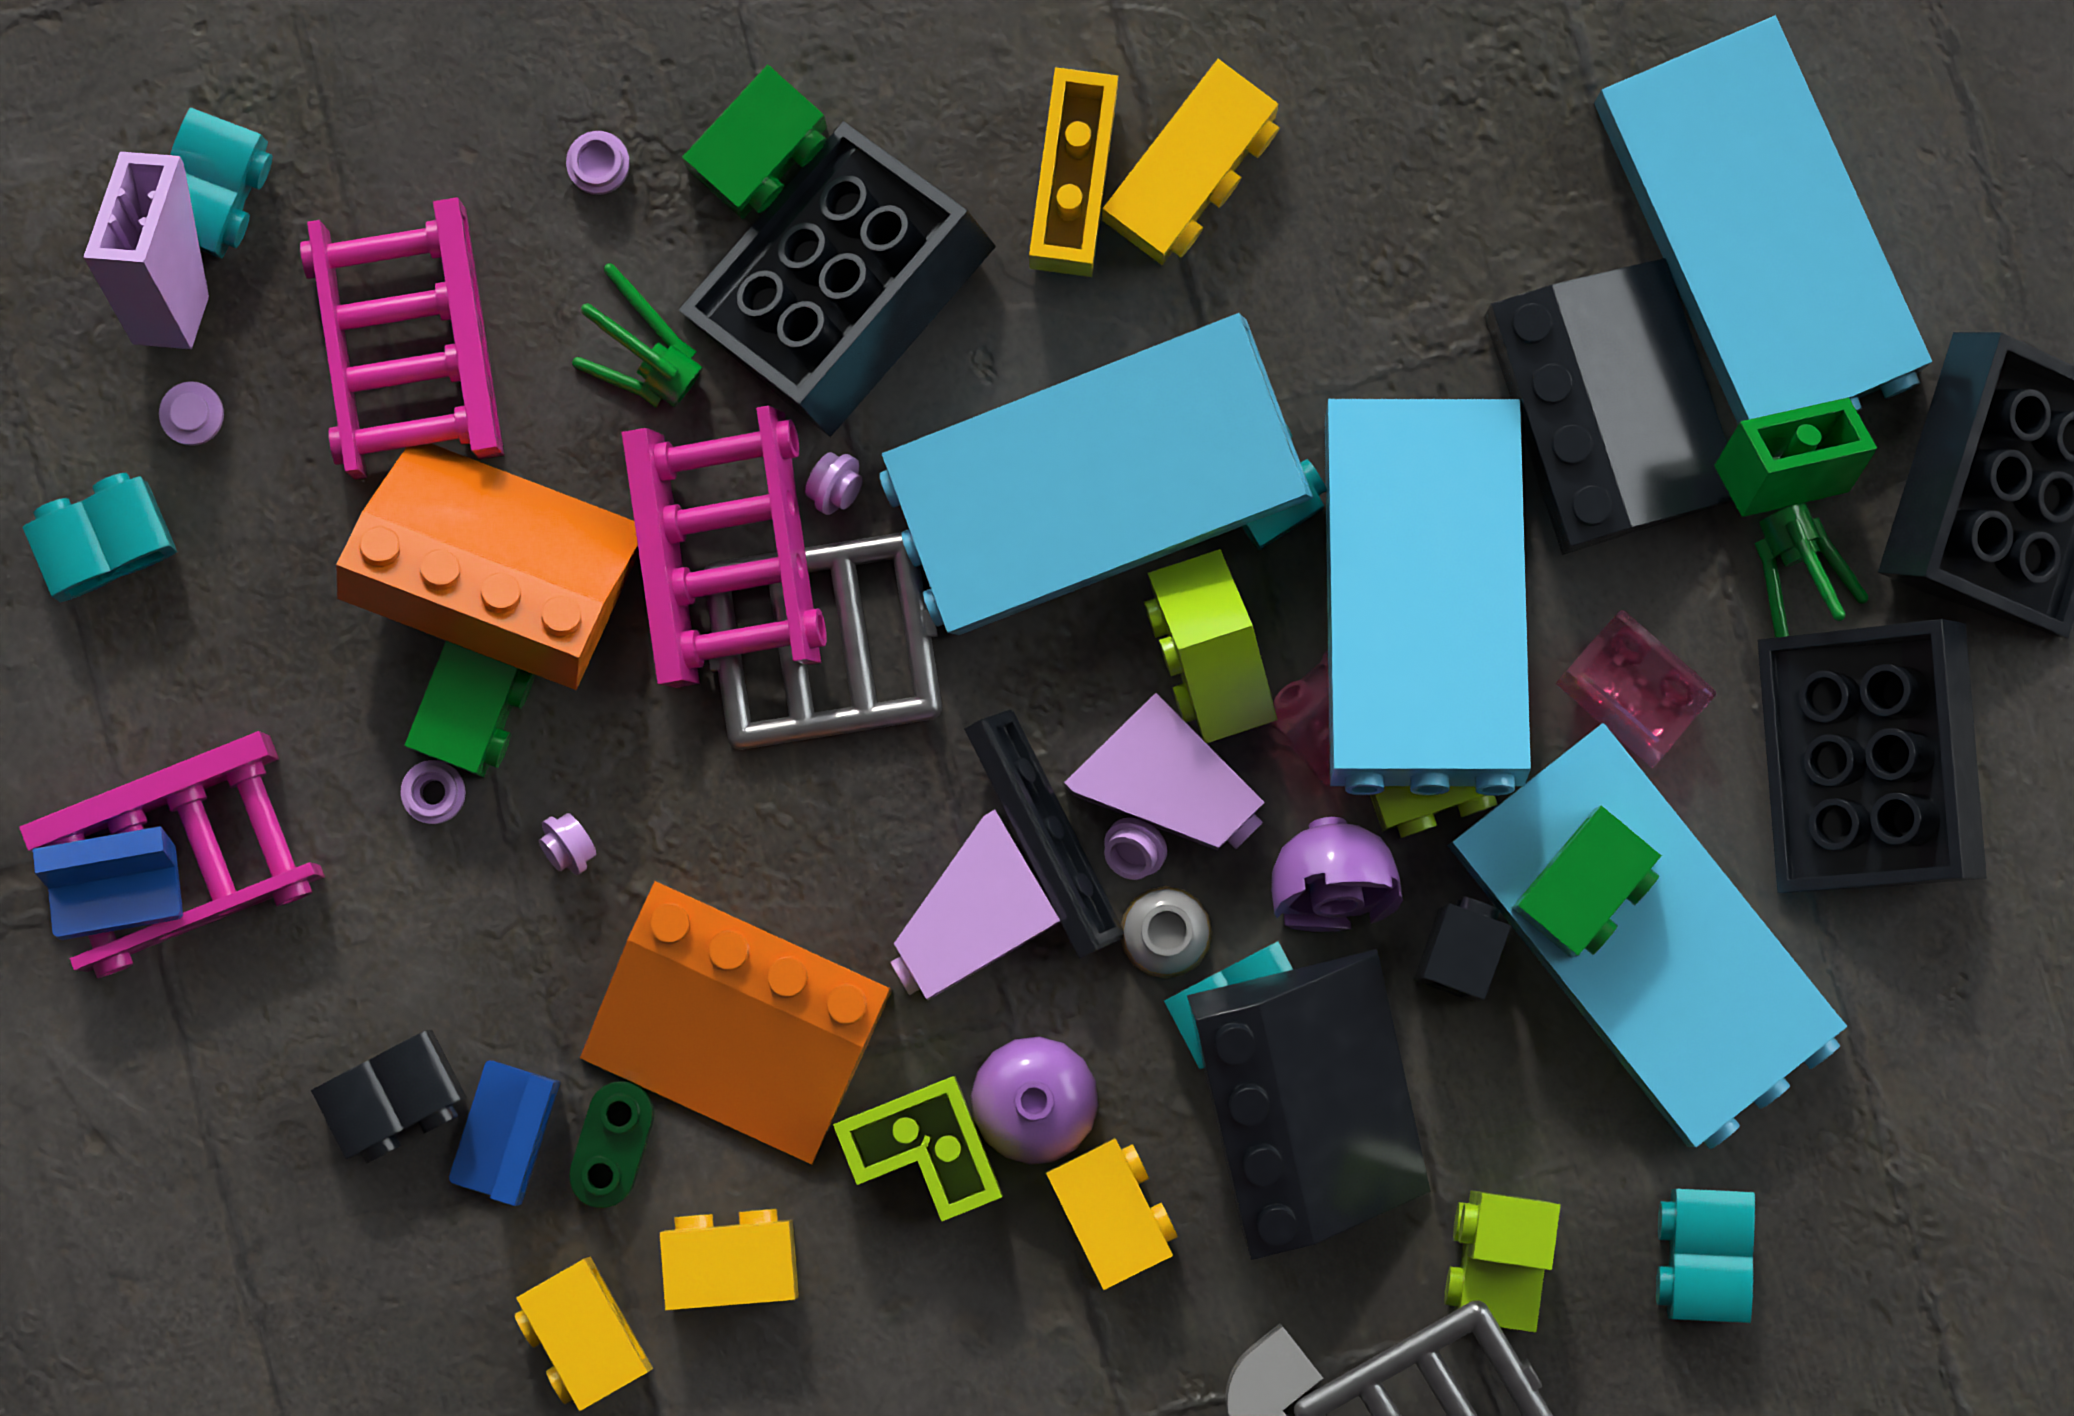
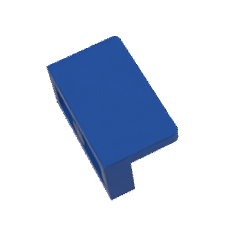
M161 826L33 849L35 874L48 888L52 932L59 940L178 920L183 916L176 846Z
M487 1061L484 1065L449 1175L450 1182L491 1195V1199L513 1206L521 1205L561 1082L496 1061Z

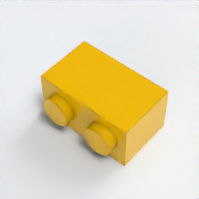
M1116 1138L1046 1172L1103 1290L1173 1256L1167 1243L1178 1238V1235L1162 1203L1149 1207L1139 1187V1184L1150 1178L1133 1144L1121 1150Z
M777 1209L739 1212V1224L714 1226L713 1214L674 1217L675 1229L660 1232L665 1310L795 1300L799 1297L793 1220L778 1221Z
M591 1256L582 1259L516 1297L522 1308L521 1311L515 1313L516 1321L523 1335L533 1348L542 1343L554 1365L546 1370L548 1379L564 1404L573 1400L578 1410L581 1411L653 1369Z

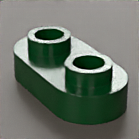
M630 1082L607 1084L595 1093L590 1102L571 1164L569 1179L575 1195L583 1203L591 1207L607 1208L615 1206L629 1196L635 1185L655 1115L654 1105L650 1096L636 1084ZM618 1101L627 1103L632 1111L630 1121L622 1127L614 1125L609 1119V1109ZM598 1163L608 1165L613 1172V1180L606 1188L596 1187L590 1179L591 1169Z

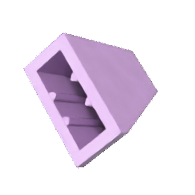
M120 152L83 258L132 344L192 349L209 295L184 163L180 156Z
M1157 693L1064 782V787L1075 797L1127 817L1144 820L1158 829L1216 851L1226 841L1237 849L1263 823L1255 813L1265 802Z
M996 810L983 816L894 942L901 956L890 963L909 995L921 989L925 998L930 1000L1060 923L1057 914Z

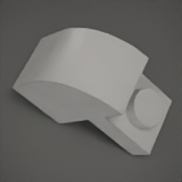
M1280 1323L1249 1347L1233 1366L1227 1381L1225 1395L1228 1416H1287L1283 1410L1323 1379Z

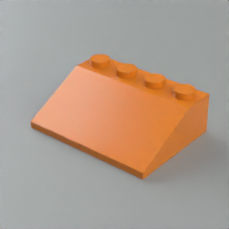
M432 443L406 447L362 511L336 564L337 599L577 690L639 554L635 522Z
M654 881L627 939L580 1059L813 1165L892 993V989Z

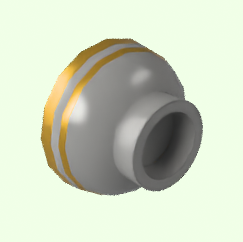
M1163 886L1146 890L1132 900L1123 914L1121 923L1124 932V938L1121 939L1124 952L1134 966L1148 975L1162 978L1184 975L1198 966L1209 950L1212 935L1209 914L1199 899L1184 889Z

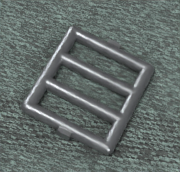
M901 532L805 547L808 573L831 569L852 707L814 712L807 664L793 661L791 646L779 647L789 717L751 722L741 654L709 659L710 670L712 672L718 671L728 741L733 748L738 750L927 721L937 718L942 711L931 637L938 636L937 629L924 600L920 566L914 567L903 544ZM774 552L712 562L704 570L778 557V553ZM893 559L915 697L877 703L856 565ZM782 582L770 584L769 589L774 622L787 620ZM731 591L707 595L712 633L737 629Z
M1478 1300L1469 1302L1302 1397L1294 1406L1295 1416H1326L1329 1412L1359 1396L1371 1416H1402L1382 1382L1416 1364L1447 1416H1477L1438 1351L1468 1333L1473 1332L1522 1415L1553 1416L1538 1391L1543 1386L1528 1359L1522 1362L1519 1360L1488 1306Z

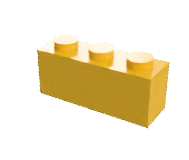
M1217 59L1102 209V221L1161 265L1164 264L1172 252L1180 258L1183 257L1204 228L1196 222L1210 202L1218 208L1225 203L1242 178L1234 171L1248 153L1258 158L1278 133L1280 127L1274 124L1273 120L1276 118L1279 104L1224 62Z
M1055 67L1029 251V269L1092 277L1118 91L1117 75Z

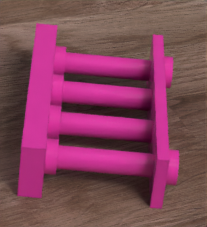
M458 197L433 201L436 220L426 221V228L331 243L330 231L320 220L307 222L310 240L300 242L301 259L306 278H316L338 426L330 427L328 431L330 449L334 464H344L345 472L355 480L367 478L364 454L459 439L461 445L470 443L471 451L479 459L504 455L467 211ZM427 253L431 254L432 259L442 258L445 282L435 283V290L341 305L335 268ZM440 315L442 321L451 319L455 344L445 345V352L350 367L345 330ZM449 377L451 383L461 381L464 406L455 407L454 414L363 429L359 427L354 392Z
M769 405L756 408L760 431L673 447L669 441L665 442L663 434L648 428L622 432L657 683L659 685L678 688L700 684L698 668L704 666L705 660L791 646L793 661L807 665L822 663L819 647L826 646L827 643L826 625L821 610L813 608L792 458L799 456L798 435L791 419L786 420L784 412ZM764 457L769 494L683 510L679 504H674L671 480L677 478L678 472ZM773 520L778 557L691 572L688 567H683L679 542H684L688 534ZM782 582L787 620L700 635L696 629L692 630L689 605L695 603L696 597Z
M257 731L19 826L28 851L33 852L35 848L86 840V836L106 828L109 829L111 835L142 830V825L148 822L145 813L168 804L171 812L178 811L208 888L212 901L184 912L183 916L178 920L152 924L119 939L116 938L114 931L89 935L88 938L93 949L69 958L74 970L84 972L94 970L97 978L109 976L132 966L131 954L271 898L274 899L276 906H282L313 893L309 883L325 877L321 865L309 862L299 867L295 866L262 781V777L267 774L264 765L279 760L270 735ZM228 780L230 788L237 787L272 876L239 891L235 889L202 801L207 799L204 789Z

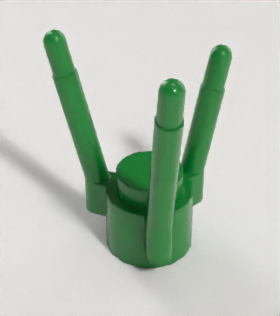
M608 263L604 266L605 274L669 348L667 349L659 342L652 349L611 318L605 316L591 304L586 303L582 305L581 313L643 360L636 373L643 377L645 381H639L582 357H575L572 365L574 368L597 379L640 396L655 408L658 407L662 400L675 408L689 392L703 370L701 365L692 360L697 351L683 342L615 265Z
M1806 503L1796 504L1780 510L1759 522L1765 538L1754 543L1763 563L1775 638L1789 636L1777 558L1781 557L1785 567H1790L1804 561L1823 601L1836 621H1842L1845 618V612L1817 557L1820 551L1856 601L1860 604H1865L1868 601V594L1828 538L1820 518H1812Z

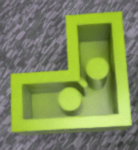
M1219 549L1149 572L1148 577L1154 598L1144 601V606L1155 638L1167 634L1166 638L1159 640V644L1170 676L1181 674L1183 684L1174 686L1172 689L1182 719L1186 723L1193 720L1196 721L1203 741L1206 744L1278 720L1253 625L1221 550Z
M956 1076L833 1124L857 1185L918 1161L941 1221L1003 1197Z
M1471 1190L1469 1203L1458 1202L1456 1209L1453 1240L1463 1243L1460 1268L1449 1267L1444 1304L1455 1306V1311L1471 1301H1482L1488 1306L1500 1327L1536 1332L1545 1269L1552 1270L1561 1204Z

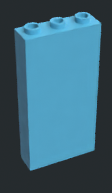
M1776 15L1600 91L1594 105L1663 258H1666L1672 279L1737 424L1748 419L1847 397L1851 400L1856 411L1862 409L1859 398L1881 389L1885 399L1920 384L1917 373L1924 370L1933 361Z
M1240 313L882 453L887 470L880 472L881 484L889 503L893 508L901 505L909 529L902 531L901 535L909 559L914 567L923 565L931 588L923 591L928 612L937 627L944 624L947 633L956 635L972 631L1313 499L1247 319Z
M1328 399L1325 415V484L1327 488L1326 549L1330 786H1345V791L1354 795L1378 794L1384 791V786H1410V791L1419 795L1444 794L1450 790V786H1475L1476 792L1483 795H1505L1515 791V786H1525L1531 769L1520 399Z
M1604 723L1592 730L1525 783V786L1520 787L1447 845L1494 905L1500 909L1501 914L1687 1147H1697L1704 1142L1709 1149L1714 1148L1740 1127V1124L1734 1118L1753 1102L1759 1109L1764 1108L1790 1087V1084L1784 1078L1803 1062H1805L1809 1069L1814 1068L1840 1047V1044L1834 1037L1843 1031L1847 1025ZM1602 805L1662 855L1651 868L1659 875V878L1635 906L1625 899L1610 917L1618 925L1617 929L1594 955L1584 949L1579 956L1571 958L1511 907L1595 808Z

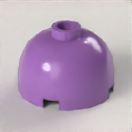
M1324 817L1311 822L1309 829L1300 832L1282 847L1272 870L1271 890L1274 914L1278 918L1284 913L1285 925L1292 929L1311 932L1351 929V923L1346 917L1369 912L1370 922L1374 923L1383 920L1397 911L1403 901L1400 877L1390 849L1378 835L1359 825L1347 824V821L1341 817Z
M1040 1036L1014 1039L993 1051L977 1071L971 1092L973 1121L985 1142L1003 1157L1028 1165L1055 1162L1075 1151L1091 1132L1099 1106L1096 1080L1084 1059L1064 1043Z

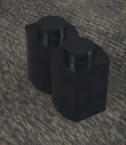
M425 1030L311 1090L345 1158L349 1159L362 1153L367 1164L401 1147L396 1135L419 1123L425 1134L458 1117L453 1105L467 1098L433 1030Z

